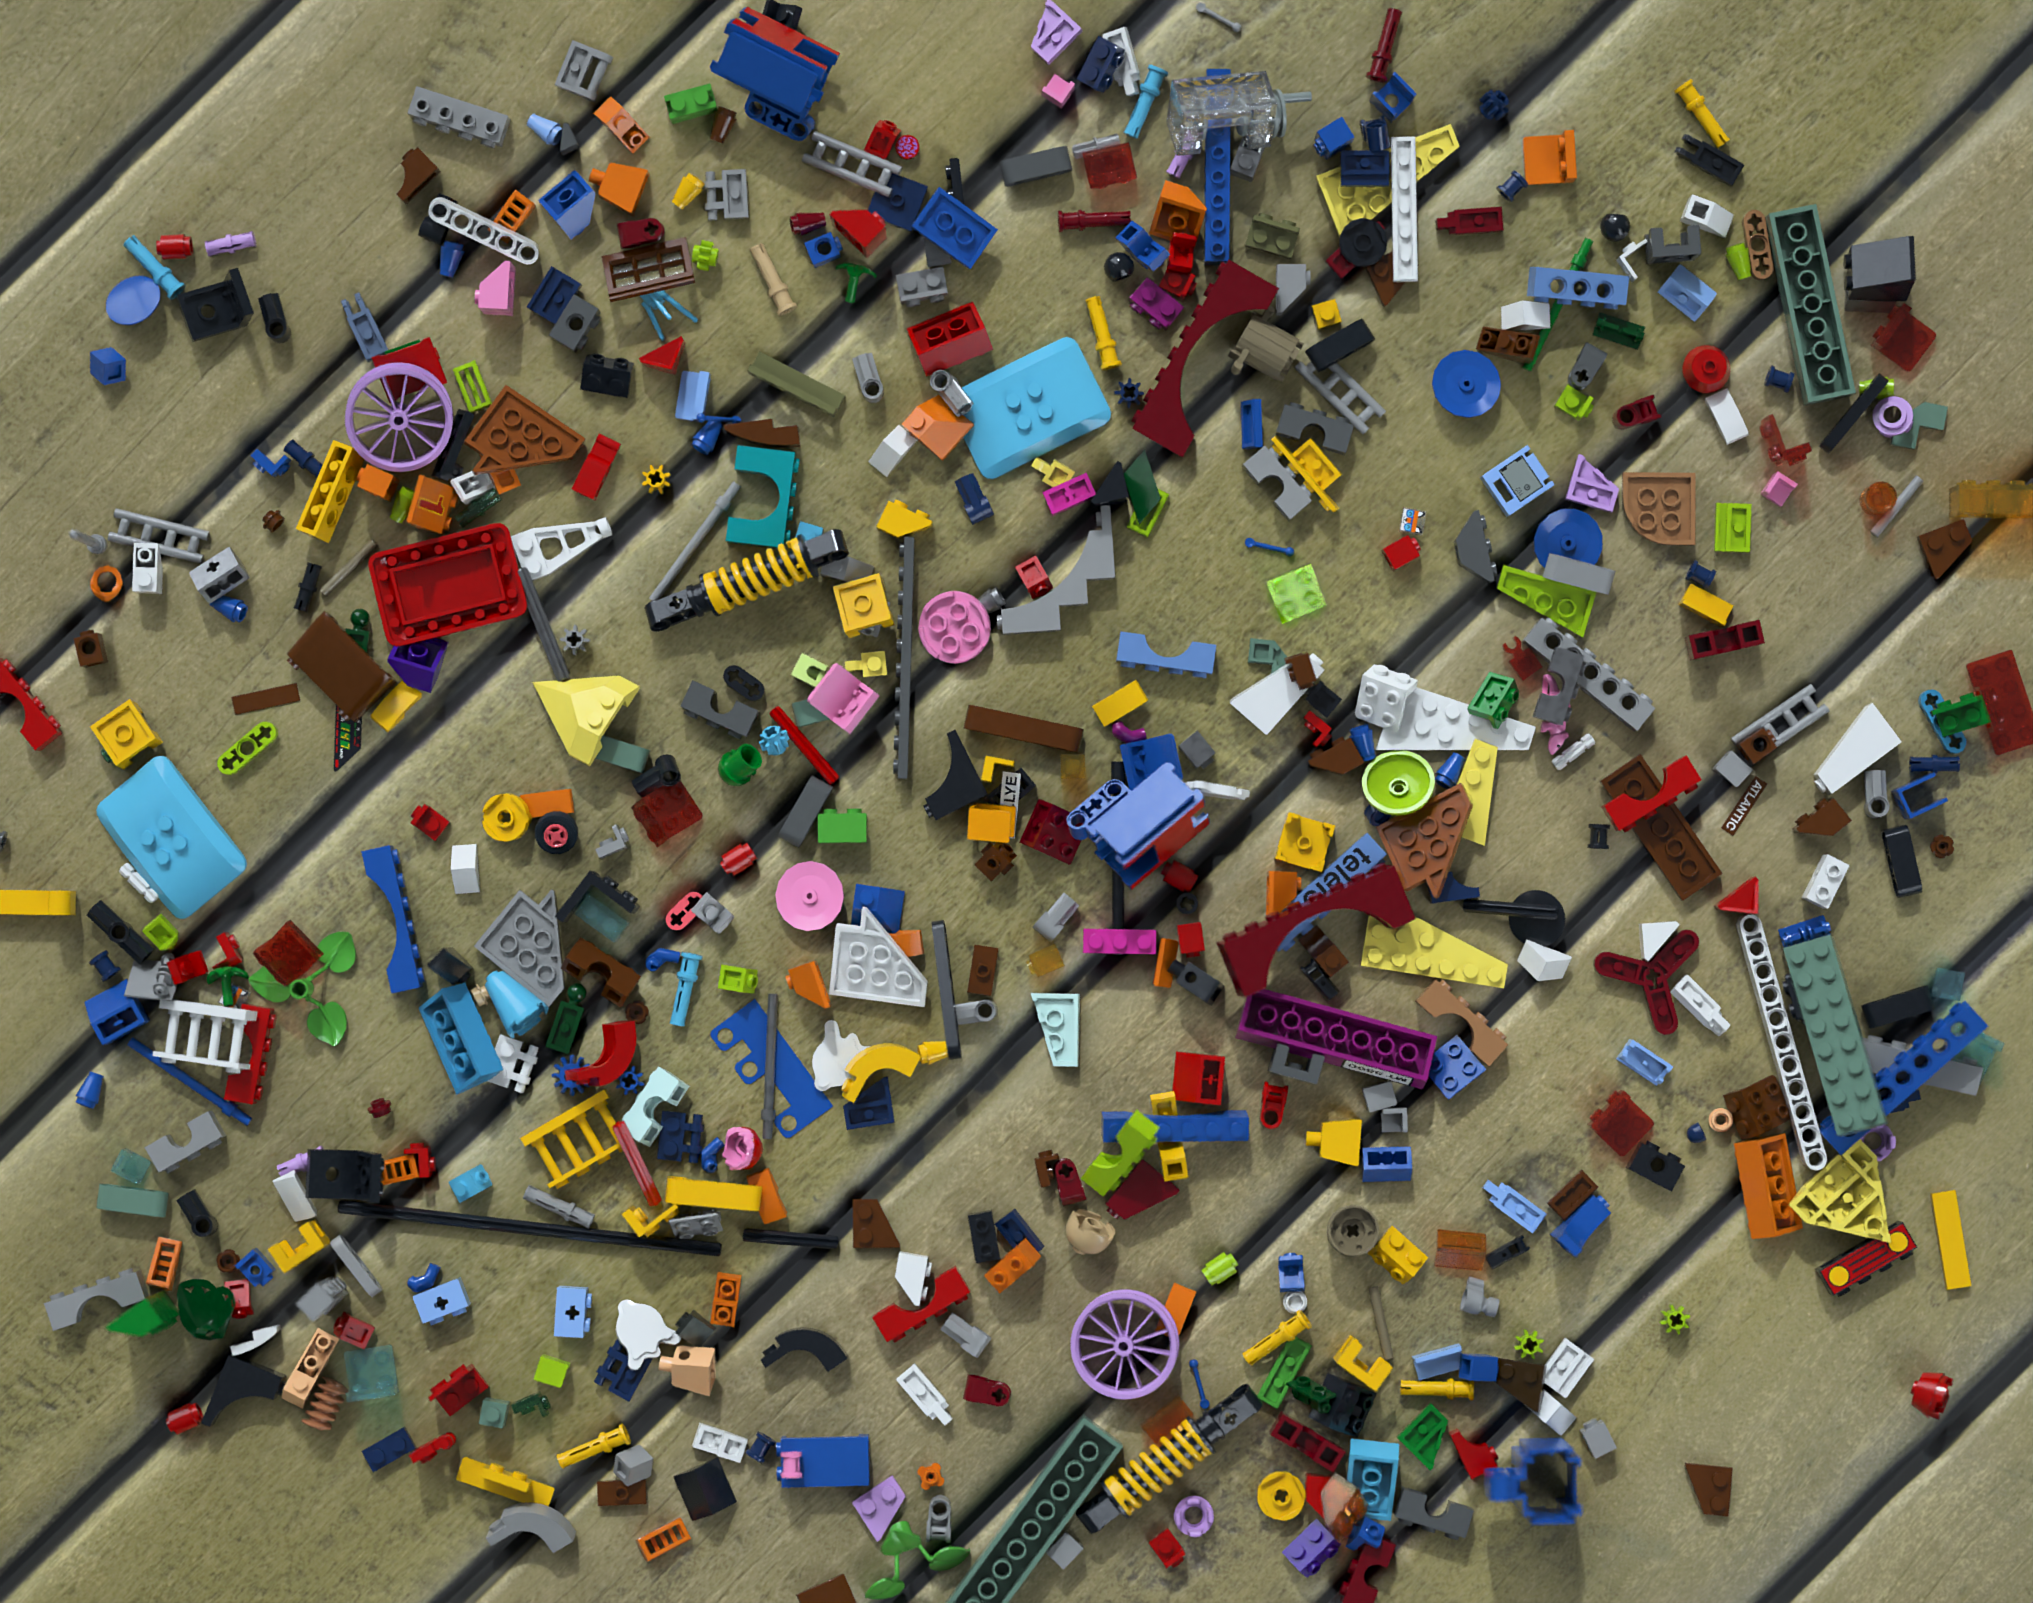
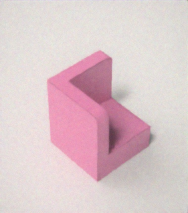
M1054 74L1048 85L1042 89L1041 96L1062 109L1074 91L1075 83L1072 81L1068 83Z
M1777 471L1772 475L1760 494L1777 506L1782 507L1798 484Z

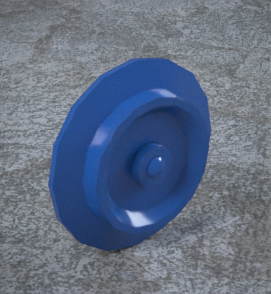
M1461 350L1452 352L1441 359L1434 370L1432 387L1435 398L1445 410L1455 416L1470 418L1481 416L1493 407L1500 394L1501 381L1498 370L1490 359L1479 352Z
M1560 509L1549 514L1539 524L1534 536V552L1539 563L1544 568L1549 553L1595 565L1603 549L1602 533L1597 522L1588 513L1577 509Z

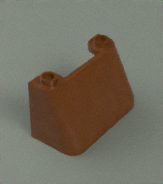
M324 611L287 652L289 656L287 662L296 670L301 668L340 708L337 712L347 722L350 719L357 722L397 681L376 663L342 626L337 625L338 621L330 613Z

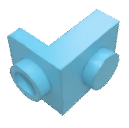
M481 1164L448 1182L459 1203L492 1186L489 1175Z

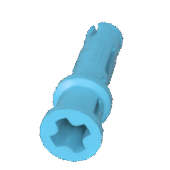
M1154 65L1148 66L1149 72L1144 83L1140 85L1141 93L1124 130V134H1128V136L1136 139L1139 137L1154 98L1160 95L1159 89L1164 77L1168 76L1167 71Z
M135 235L131 236V238L129 237L124 242L123 246L153 276V282L165 290L170 300H173L178 294L183 292L186 285L183 282L180 283L171 274L172 270L160 264Z
M681 952L683 959L680 971L677 972L679 983L670 1024L685 1026L693 983L698 980L696 974L699 960L703 958V956L698 954Z

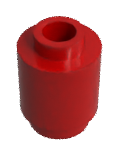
M185 234L161 235L160 240L156 241L157 254L161 255L163 260L187 258V256H192L191 236H185Z
M748 843L744 845L739 844L721 856L723 861L720 864L727 875L732 873L735 876L753 865V861L757 857Z
M1173 860L1172 863L1167 861L1161 872L1164 876L1162 881L1182 892L1183 890L1190 892L1198 878L1194 870L1176 860Z
M188 1403L168 1412L166 1424L170 1432L175 1431L178 1435L200 1425L204 1416L197 1403Z

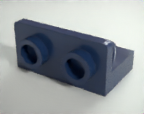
M1098 36L1077 80L1087 84L1096 91L1104 93L1113 82L1112 76L1116 68L1120 67L1124 60L1123 54L1125 49Z

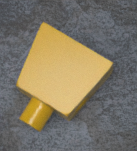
M1348 1119L1321 1122L1320 1132H1306L1305 1145L1319 1147V1157L1359 1166L1362 1120Z

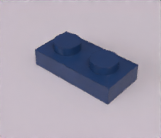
M1015 1208L994 1224L1012 1248L1025 1238L1038 1252L1045 1247Z
M404 1426L361 1452L372 1471L375 1472L417 1447Z

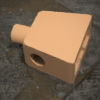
M678 1346L673 1358L661 1356L659 1370L671 1372L672 1385L675 1387L710 1396L716 1379L715 1348Z

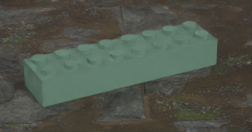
M1813 204L1769 213L1765 219L1770 249L1803 406L1852 396L1856 393L1817 205Z
M1827 935L1783 948L1837 1136L1844 1137L1887 1125V1117L1834 937Z

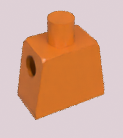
M609 163L606 173L593 168L589 176V182L600 186L598 195L601 199L634 217L650 174L648 170L643 168Z

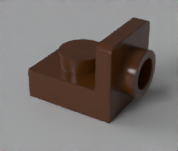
M1052 1150L1039 1152V1157L1034 1158L1041 1188L1051 1186L1050 1180L1054 1179L1051 1165L1046 1166L1045 1162L1059 1159L1058 1153L1053 1154Z

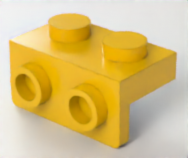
M1393 1226L1389 1227L1377 1244L1368 1251V1254L1376 1264L1385 1268L1393 1279L1402 1284L1412 1279L1428 1259L1421 1250Z

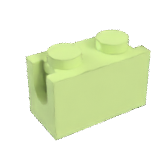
M802 653L791 675L816 688L830 668Z

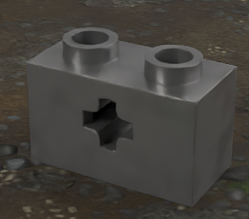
M230 547L189 572L197 590L209 604L250 578L241 560Z

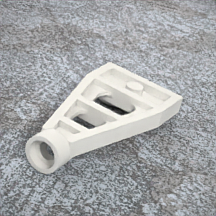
M604 517L594 522L532 528L511 536L521 568H528L533 581L550 575L601 539L611 536L612 531L607 518ZM597 526H598L599 531H600L601 534H597V533H596V527H597ZM574 531H582L585 541L574 548H569L565 535ZM544 538H558L563 547L562 552L551 560L545 559L540 547L541 540Z

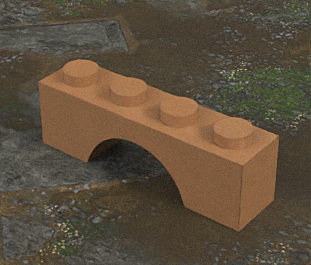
M1433 980L1415 1002L1434 1018L1447 1013H1453L1462 1017L1471 1030L1470 1051L1485 1065L1490 1066L1508 1046L1504 1041L1507 1037L1497 1028L1494 1031L1486 1025L1489 1021L1481 1013L1477 1012L1474 1014L1468 1008L1471 1005L1463 997L1459 996L1456 998L1450 993L1453 988L1444 980L1440 982Z

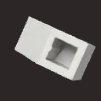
M1692 194L1687 200L1680 222L1688 225H1699V229L1725 238L1734 215L1718 204Z
M134 543L132 591L145 594H162L163 568L159 544Z
M900 1251L895 1278L913 1304L920 1306V1301L926 1300L928 1287L923 1286L925 1276L930 1277L932 1263L927 1262L928 1256Z

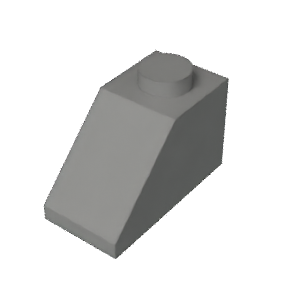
M1306 264L1276 265V287L1280 288L1276 294V316H1281L1305 292L1306 285H1310L1311 276L1310 271H1306Z
M847 556L842 560L822 566L820 574L821 576L847 583L871 576L874 566Z

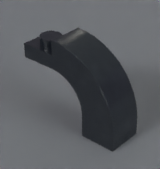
M799 1327L778 1334L775 1340L779 1346L776 1347L773 1344L762 1352L764 1356L760 1361L767 1368L791 1351L805 1350L814 1354L827 1372L848 1359V1354L839 1342L829 1334L814 1328Z

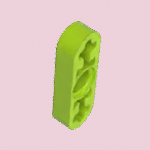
M261 722L219 757L217 762L218 769L227 775L236 774L276 740L278 736L277 727L270 722ZM262 727L271 728V737L260 739L259 742L263 744L259 747L258 742L251 738V736L254 734L258 738L263 733ZM246 741H250L254 745V751L250 755H244L241 751V746ZM236 750L237 754L244 761L241 762L240 759H237L233 762V769H225L226 762L224 760L226 758L232 760L237 755L233 754V751Z

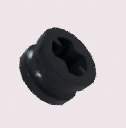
M1192 893L1181 894L1176 901L1177 909L1183 914L1195 912L1198 907L1196 896ZM1186 896L1189 900L1193 899L1194 905H1191L1193 908L1188 911L1186 907L1181 908L1180 902H1183L1181 899Z

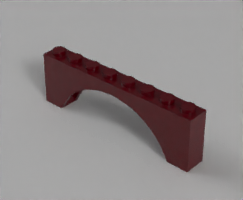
M1229 259L1227 263L1222 261L1215 273L1219 276L1215 284L1210 283L1203 295L1207 298L1203 305L1198 304L1191 315V317L1195 318L1190 327L1186 325L1179 336L1182 339L1181 344L1178 348L1174 346L1167 357L1170 360L1169 365L1166 369L1162 367L1155 378L1158 381L1157 386L1154 390L1150 388L1143 399L1146 402L1145 407L1142 411L1138 409L1131 420L1134 423L1132 429L1181 457L1185 455L1195 437L1185 418L1181 401V379L1191 350L1200 337L1220 320L1242 311L1268 310L1280 289Z
M1385 863L1377 864L1371 868V872L1365 875L1364 872L1350 877V882L1345 884L1339 882L1329 887L1330 891L1323 894L1321 892L1314 893L1308 896V901L1300 903V901L1292 903L1282 913H1279V911L1272 912L1266 915V920L1260 923L1253 921L1244 925V930L1238 933L1231 931L1222 936L1223 939L1216 942L1237 996L1246 998L1267 988L1269 968L1278 947L1295 927L1314 915L1336 909H1354L1372 916L1386 928L1392 929L1415 920L1395 866L1385 865Z

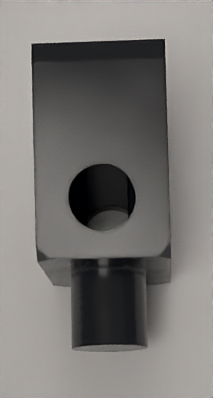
M1175 959L1168 969L1169 973L1177 977V984L1211 1006L1224 988L1221 982L1190 962L1185 966ZM1191 975L1197 977L1194 983L1189 982Z

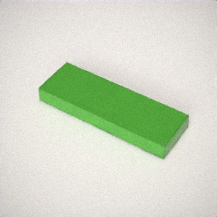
M1296 1336L1295 1340L1285 1342L1257 1394L1262 1402L1278 1410L1290 1388L1286 1383L1293 1381L1312 1347L1311 1344Z

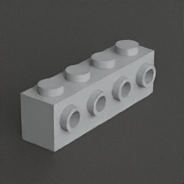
M416 86L407 113L410 118H413V123L421 126H426L427 123L435 125L437 131L449 134V131L459 133L458 137L468 141H472V138L481 140V144L489 148H495V145L502 147L511 121L508 115Z

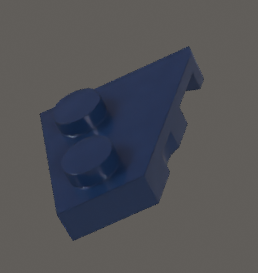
M888 1076L883 1077L859 1094L854 1103L849 1101L843 1106L847 1130L895 1123Z

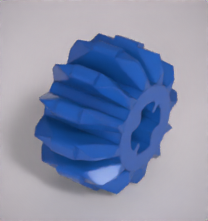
M570 1055V1064L565 1057H562L563 1067L559 1064L554 1065V1068L560 1071V1073L552 1074V1078H560V1081L555 1082L554 1086L558 1087L563 1084L562 1094H565L568 1088H570V1096L575 1095V1087L581 1094L585 1091L581 1084L576 1085V1081L566 1080L565 1070L581 1068L584 1057H580L577 1063H575V1055Z

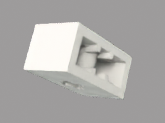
M1828 854L1822 855L1802 899L1822 909H1828L1849 865Z

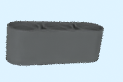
M1067 146L1006 159L999 163L1006 187L1065 174L1073 170Z
M811 776L780 830L778 837L800 848L833 787Z

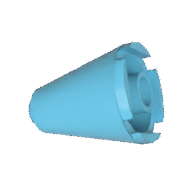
M496 970L487 976L485 988L507 1034L511 1038H515V1033L521 1036L531 1030L541 1021L539 1017L541 1013L544 1012L545 1015L548 1013L549 1007L546 1003L506 972H498Z

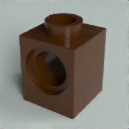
M94 630L80 632V637L73 638L80 667L86 668L108 662L102 634L94 633ZM93 641L96 649L92 654L88 655L85 651L86 644Z
M1760 728L1736 746L1749 765H1752L1777 748L1775 745L1777 740L1769 729ZM1756 738L1764 742V749L1761 752L1756 751L1753 747V742Z

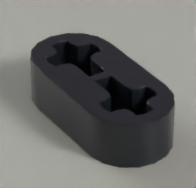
M731 665L725 669L723 673L724 681L750 701H758L764 696V685L737 665ZM730 671H740L738 676L744 680L743 683L740 684L736 680L731 683L728 673ZM748 683L751 686L758 684L760 694L758 696L755 694L752 697L749 696L750 691L745 687V684Z

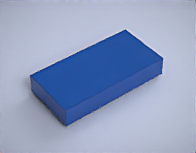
M1261 399L1241 402L1243 450L1263 447Z

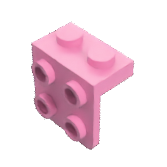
M835 663L809 695L808 702L851 734L873 706L879 695L841 665Z

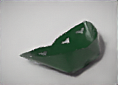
M191 1279L180 1283L177 1291V1302L180 1320L184 1328L197 1339L216 1340L224 1338L236 1304L232 1291L224 1286L216 1288L210 1281L204 1279ZM194 1286L191 1293L185 1289ZM202 1287H204L205 1289H209V1291H207L206 1293H204V1290H203ZM212 1331L215 1332V1333H214L213 1335H211V1336H206V1334H208V1333H210V1332H212Z

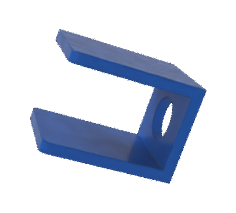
M1394 72L1389 82L1379 92L1374 91L1369 101L1392 123L1414 101L1417 94ZM1389 94H1393L1398 98V105L1394 108H1391L1384 100Z
M1935 772L1928 773L1891 791L1904 820L1918 816L1948 801L1947 798H1941L1911 812L1902 794L1903 791L1935 777Z

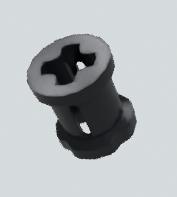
M1589 824L1588 828L1591 829L1590 844H1587V848L1609 849L1607 833L1610 825Z

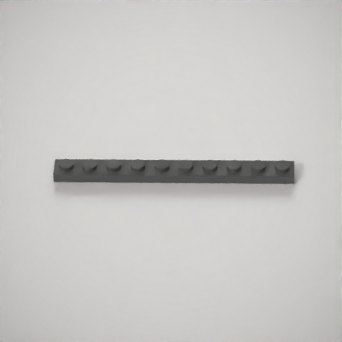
M905 537L904 543H900L899 557H904V567H899V581H903V591H898V605H903L902 615H898L897 629H902V639H897V653H901V663H896V677H900V687H896L895 701L900 702V711H895V726H899V735H894V750H898V759L893 761V774H898V779H908L914 537Z

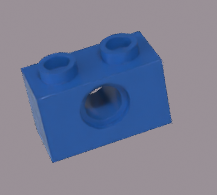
M1340 117L1317 131L1313 146L1320 157L1324 156L1328 160L1341 152V150L1351 146L1354 135L1343 117Z

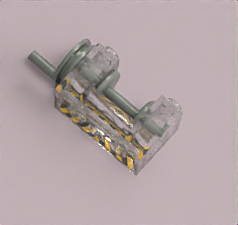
M1266 71L1173 79L1171 82L1166 123L1177 156L1201 154L1202 140L1206 138L1207 128L1236 126L1238 134L1244 137L1247 149L1271 147L1272 138L1276 136L1281 138L1286 132L1287 116L1285 103L1312 101V94L1310 91L1282 94L1279 89L1272 90Z

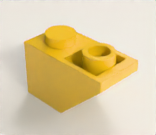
M895 499L894 503L888 501L876 527L882 532L901 539L931 528L933 522L929 520L930 515L920 510L914 513L907 509V504Z

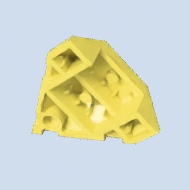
M619 675L533 682L569 756L588 766H591L602 748L600 739L621 706L628 707L640 689V686Z
M1861 1139L1842 1155L1837 1153L1800 1188L1788 1204L1805 1223L1891 1243L1882 1185L1878 1172L1877 1156Z

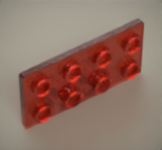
M2008 650L1966 664L1975 696L1982 694L1991 720L1990 723L1985 725L1995 755H2001L2033 744V711L2013 651Z

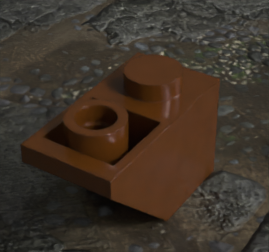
M1343 736L1331 742L1332 748L1324 752L1320 748L1309 754L1311 759L1307 761L1311 767L1343 775L1364 763L1352 739L1348 738L1345 740Z
M1823 798L1813 806L1816 809L1810 815L1804 813L1795 821L1797 825L1792 830L1795 833L1834 836L1852 820L1834 798L1828 800Z

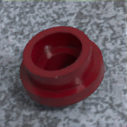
M379 1098L370 1103L371 1106L367 1109L373 1118H379L391 1112L390 1100Z

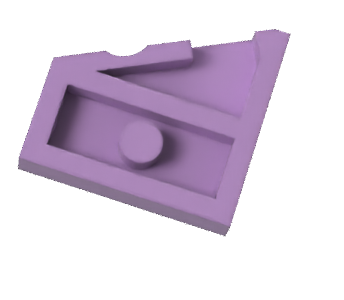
M1047 0L1031 49L1050 65L1082 32V28L1053 1Z

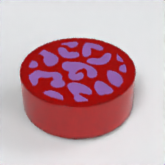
M911 135L901 136L895 145L897 155L904 160L914 159L920 150L918 140Z

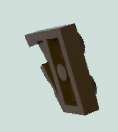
M1498 1358L1499 1371L1494 1382L1534 1412H1540L1547 1366Z

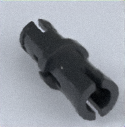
M307 562L302 583L299 582L298 585L300 590L293 607L294 609L309 612L313 594L318 589L316 584L322 566Z

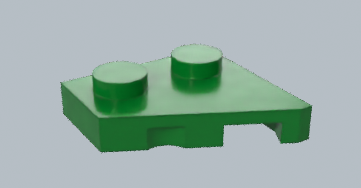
M1429 1403L1397 1435V1438L1430 1471L1433 1469L1448 1419Z

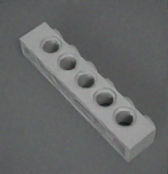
M1548 617L1546 620L1540 618L1521 642L1547 663H1550L1554 650L1546 645V639L1549 636H1553L1558 640L1557 647L1585 655L1583 661L1587 662L1586 667H1593L1596 675L1592 680L1587 679L1584 673L1583 676L1578 675L1576 684L1579 685L1582 691L1632 731H1638L1655 710V707L1651 705L1653 701L1645 694L1641 693V695H1638L1633 691L1634 686L1625 678L1620 680L1613 675L1615 670L1609 665L1598 663L1595 660L1597 656L1589 649L1585 648L1582 650L1576 645L1578 641L1569 633L1563 635L1558 631L1557 628L1559 626ZM1606 681L1614 685L1615 690L1611 695L1603 691V684ZM1625 696L1633 700V707L1630 710L1622 706V699Z

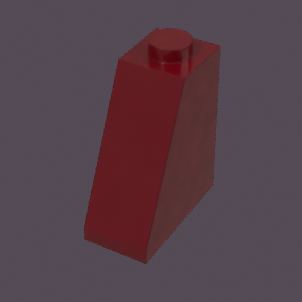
M1142 1158L1106 1201L1105 1204L1109 1207L1106 1211L1117 1220L1119 1217L1125 1220L1178 1194L1180 1189L1170 1181L1165 1182L1164 1176Z

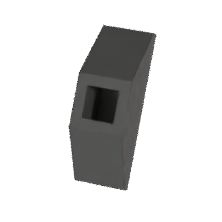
M1477 510L1468 518L1454 540V546L1459 566L1488 584L1495 581L1494 576H1497L1495 562H1490L1489 553L1492 552L1490 539H1485L1484 529H1487L1485 516L1480 515L1479 510Z

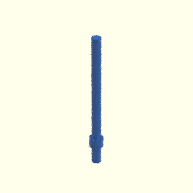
M132 1037L127 1045L221 1108L222 1113L228 1117H234L246 1126L249 1125L252 1118L238 1109L237 1104L230 1100L226 1101L172 1063L161 1062L162 1057L153 1056V1050Z

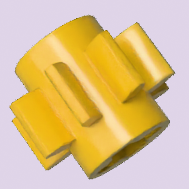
M650 465L651 471L648 473L642 472L647 480L642 482V485H650L649 493L651 494L654 492V489L663 494L662 488L664 486H671L666 482V478L670 477L671 474L662 473L663 465H660L659 469H654ZM657 474H660L659 477L662 479V482H656L653 485L651 477H656Z

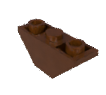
M1482 327L1476 350L1510 361L1529 364L1534 358L1540 336Z

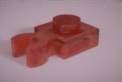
M1514 636L1512 639L1516 643V647L1510 649L1505 643L1502 645V648L1506 653L1512 654L1514 658L1508 662L1519 678L1524 681L1543 666L1529 647L1524 651L1521 649L1520 639Z

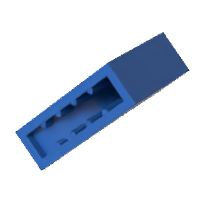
M1591 1195L1550 1235L1566 1252L1576 1257L1582 1251V1247L1589 1236L1611 1214L1607 1209L1610 1205L1602 1196L1599 1195L1596 1198L1594 1195Z

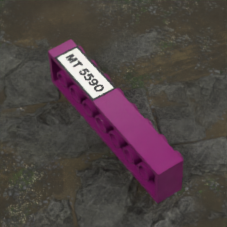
M1266 989L1245 998L1235 1036L1236 1039L1276 1049L1277 1043L1289 1047L1288 1053L1312 1059L1313 1054L1325 1056L1324 1063L1422 1089L1427 1082L1437 1041V1036Z

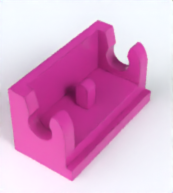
M1087 473L1042 492L1052 516L1091 500L1096 494Z

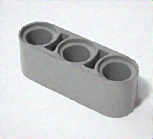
M1549 553L1543 577L1609 595L1616 571Z

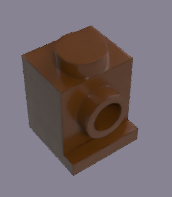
M1305 651L1284 658L1286 665L1291 663L1292 666L1287 668L1291 682L1296 681L1299 690L1312 687V682L1317 681L1308 652Z

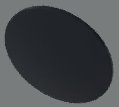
M1530 890L1522 893L1513 901V903L1557 906L1559 910L1557 919L1509 916L1510 928L1519 941L1525 944L1527 939L1545 947L1554 943L1561 936L1565 927V912L1561 903L1552 894L1542 890Z

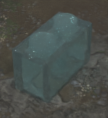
M591 894L587 896L575 913V915L614 943L618 941L630 924L629 921Z

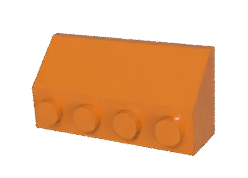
M1776 1134L1734 1143L1739 1180L1742 1185L1751 1238L1777 1237L1803 1229L1802 1219L1788 1205L1797 1193L1786 1134Z

